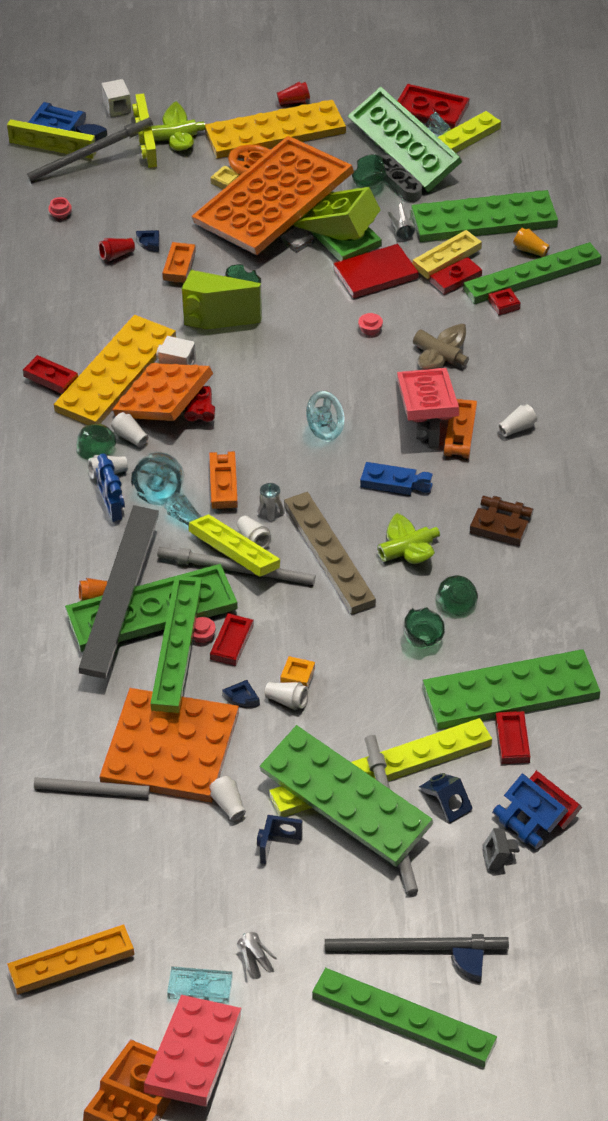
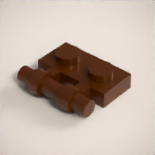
M483 495L480 505L489 509H477L470 525V533L521 546L528 529V521L521 519V517L531 519L534 509L524 506V503L516 501L514 504L503 501L498 496L491 498ZM499 510H500V511H503V512L511 513L512 515H511V516H508V515L500 514V513H498V512H499Z

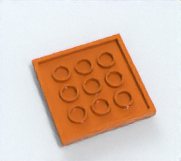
M129 688L99 776L100 782L150 786V792L212 803L213 798L210 796L211 790L209 787L216 779L220 778L239 715V706L182 696L179 713L151 711L150 703L153 691Z

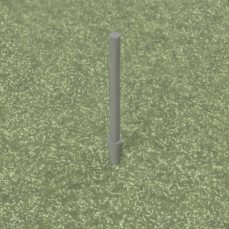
M159 547L157 557L177 560L178 564L189 565V563L204 566L221 564L222 568L226 570L254 574L234 560L192 553L191 549L180 548L176 550ZM281 568L263 575L265 577L314 585L316 578L314 574Z
M369 735L365 737V743L369 754L367 761L370 771L374 772L377 781L390 789L385 772L387 767L385 757L380 753L376 736ZM407 854L400 862L399 867L406 893L411 895L418 892V887L410 858Z

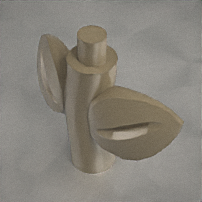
M458 324L442 331L437 339L422 329L418 330L413 338V345L424 351L418 357L419 367L422 369L442 368L445 362L452 365L459 363L466 366L469 357L463 355V350L460 349L466 338V325Z

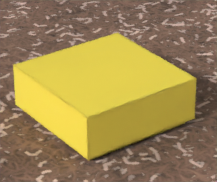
M224 165L210 177L211 184L224 189L240 175Z

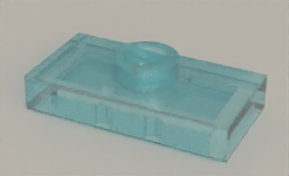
M171 966L167 997L168 999L179 1000L181 995L229 1004L233 972Z

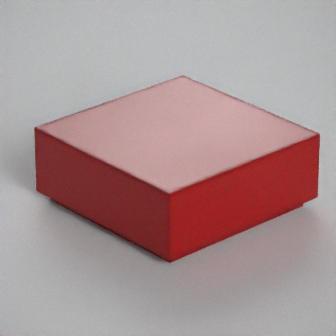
M511 288L488 295V301L498 316L519 310L521 307V302Z

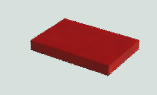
M407 84L397 101L421 123L452 130L458 126L469 106L470 98Z
M399 244L333 263L334 271L353 298L418 279L419 273Z

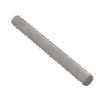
M34 778V789L149 798L150 786Z

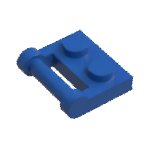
M43 102L28 123L75 132L77 126L85 123L86 112L80 110L74 112L54 107L51 103Z

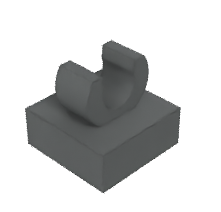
M432 418L430 422L427 420L417 422L416 439L426 440L429 438V448L439 449L440 419Z
M493 828L482 845L488 870L499 871L504 862H512L514 860L512 852L519 853L520 851L518 841L514 839L507 840L505 829Z

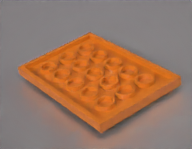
M287 136L192 215L193 222L258 255L353 174V166Z

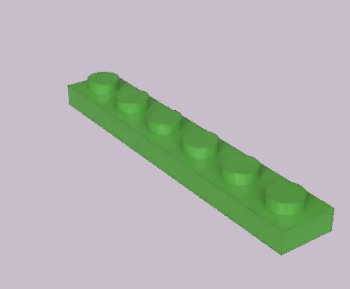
M589 242L464 282L463 290L471 301L477 304L488 300V295L508 288H511L514 292L601 264L602 256Z
M174 577L150 703L151 711L180 712L202 589L201 577Z
M326 967L312 991L313 999L485 1068L497 1043V1036Z

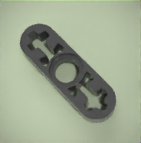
M382 155L376 158V174L404 200L414 202L422 197L421 182L396 159L389 155ZM394 177H402V178H404V179L397 180V179H393V178H394Z

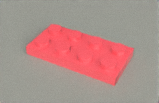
M447 368L397 372V382L408 421L424 422L432 418L449 420L452 417L459 416V405Z
M181 995L145 1080L144 1093L206 1107L241 1018V1008Z

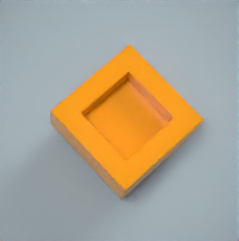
M288 656L280 676V683L301 682L303 686L309 687L315 671V662Z

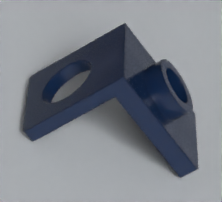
M440 773L419 786L421 792L437 796L448 822L454 821L473 809L461 778ZM458 794L462 800L461 807L456 811H452L449 808V799L451 796Z
M267 815L264 829H259L257 835V847H260L261 864L267 863L273 836L302 840L303 820ZM280 825H291L296 830L286 831L283 830L280 827Z

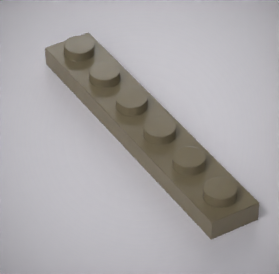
M308 491L284 499L286 511L351 615L376 606V598Z

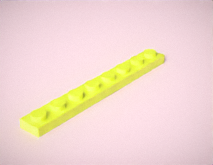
M478 718L380 753L385 757L387 764L385 772L388 781L490 747L492 746V737L482 720ZM369 756L351 762L375 778L374 772L370 771L367 758ZM282 786L269 790L270 798L281 817H287L312 808Z

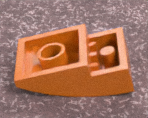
M130 1039L100 1080L99 1091L85 1108L83 1121H160L171 1099L144 1093V1083L158 1051Z

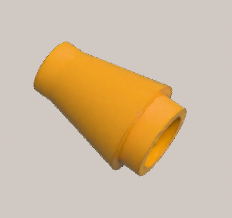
M521 228L513 241V245L517 246L518 250L539 255L540 257H545L550 248L549 244L545 243L529 228Z

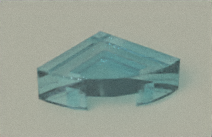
M437 112L430 115L425 124L431 132L442 135L450 130V126Z

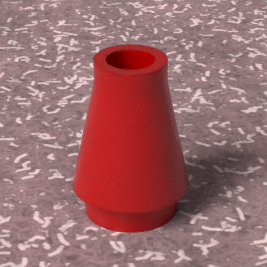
M299 81L280 92H276L280 105L306 103V100L310 99L306 82L300 83Z
M104 238L103 241L98 243L99 255L102 260L112 261L127 253L134 252L135 243L132 238Z

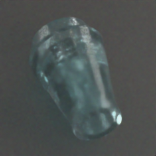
M175 493L165 503L164 508L167 510V515L188 526L189 522L202 517L185 495Z

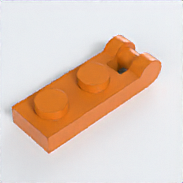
M457 399L459 416L448 420L444 456L452 457V454L462 455V458L469 459L477 401ZM454 442H459V443H463V445H456V444H453V443H454Z
M228 451V454L217 455V452H209L212 509L238 508L235 451Z

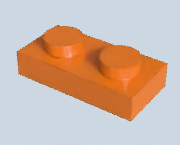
M172 242L162 272L164 281L185 283L196 253L195 244Z

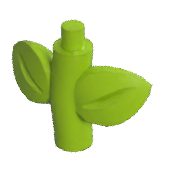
M177 101L173 102L165 111L162 118L164 125L151 126L154 142L169 140L170 147L176 151L190 148L194 144L192 136L197 135V131L205 130L204 121L188 120L184 108Z
M396 513L387 527L386 535L389 541L377 545L378 554L383 562L404 556L408 563H421L434 555V548L430 544L433 543V539L440 537V531L437 527L428 529L426 526L416 530L414 525L405 516Z

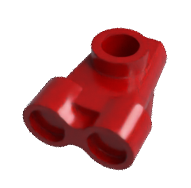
M203 386L190 401V404L185 407L184 417L186 420L195 421L202 419L206 422L214 420L216 408L212 405V389L210 386Z

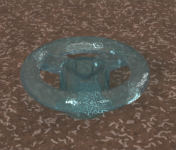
M328 391L314 393L306 407V418L309 428L319 439L332 441L341 434L344 427L345 418L342 405L337 397ZM324 398L323 406L314 408L316 402ZM331 404L336 411L337 424L332 419ZM328 426L331 433H324L319 428Z

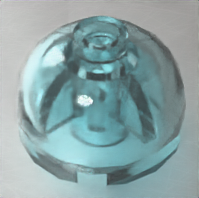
M163 452L149 453L139 460L132 471L131 484L132 487L133 485L135 486L140 499L148 504L160 506L166 502L176 500L183 488L185 474L181 464L170 454Z

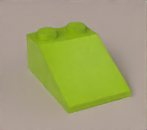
M370 187L331 192L293 225L339 240H357L364 235V232L374 222L381 209Z
M195 270L190 271L182 287L184 325L208 330L261 323V283Z

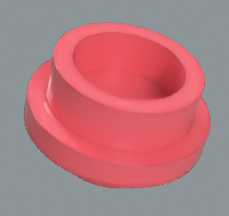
M54 198L48 207L49 214L56 218H64L71 213L72 206L66 198Z
M367 313L359 318L358 325L364 334L375 335L382 328L383 320L377 314Z
M206 617L196 618L193 640L198 643L210 641L216 631L215 623Z

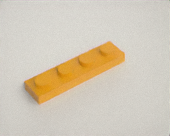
M123 924L7 963L16 993L19 995L135 954L134 947Z

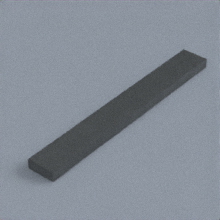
M135 505L132 507L79 665V674L103 679L107 677L159 517V510Z

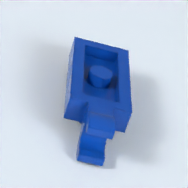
M366 462L360 479V487L411 495L412 490L431 493L433 474L421 472L417 475V469Z

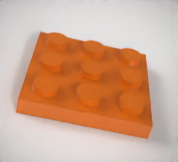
M151 363L139 379L133 383V386L127 393L120 398L119 402L112 409L115 417L119 413L124 412L125 414H130L134 419L175 421L210 379L213 372L210 366Z

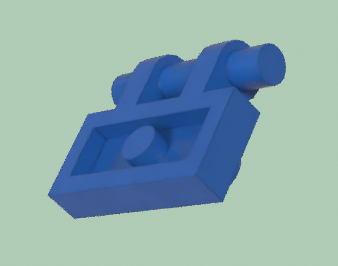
M100 454L97 457L99 462L98 468H96L97 486L111 520L115 522L122 520L121 509L125 508L120 488L122 483L119 476L114 473L115 467L112 460L108 459L106 454Z
M522 773L504 794L511 802L509 807L505 809L499 804L493 809L492 813L499 818V823L505 828L510 827L514 830L522 842L525 844L529 843L537 849L543 843V839L536 834L538 829L542 827L550 833L568 810ZM521 811L531 818L526 825L517 819Z

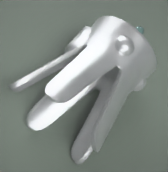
M400 204L398 206L400 221L396 219L392 212L389 211L388 215L392 220L391 223L396 228L397 236L401 239H408L415 233L412 209L409 210L408 220L405 208Z
M266 483L260 488V503L257 515L261 514L265 503L267 518L270 522L274 520L275 503L280 513L284 515V509L280 500L281 491L277 484Z
M244 933L238 940L237 947L244 956L247 971H250L252 978H256L257 972L253 961V956H255L268 972H271L273 967L263 950L273 959L277 958L261 943L257 933Z

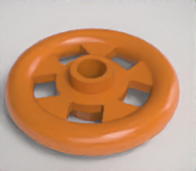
M259 145L238 146L228 156L229 165L236 173L241 175L268 153L270 149ZM237 158H243L244 161H239Z

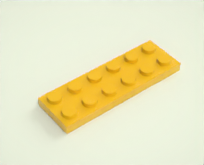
M324 100L318 103L205 124V133L216 159L228 157L234 148L242 145H259L266 148H274L287 136L304 142L345 134L346 125L334 101Z
M134 314L53 404L54 411L97 429L111 413L120 398L127 393L133 386V383L145 372L146 368L157 360L158 346L164 343L167 336L176 338V330Z

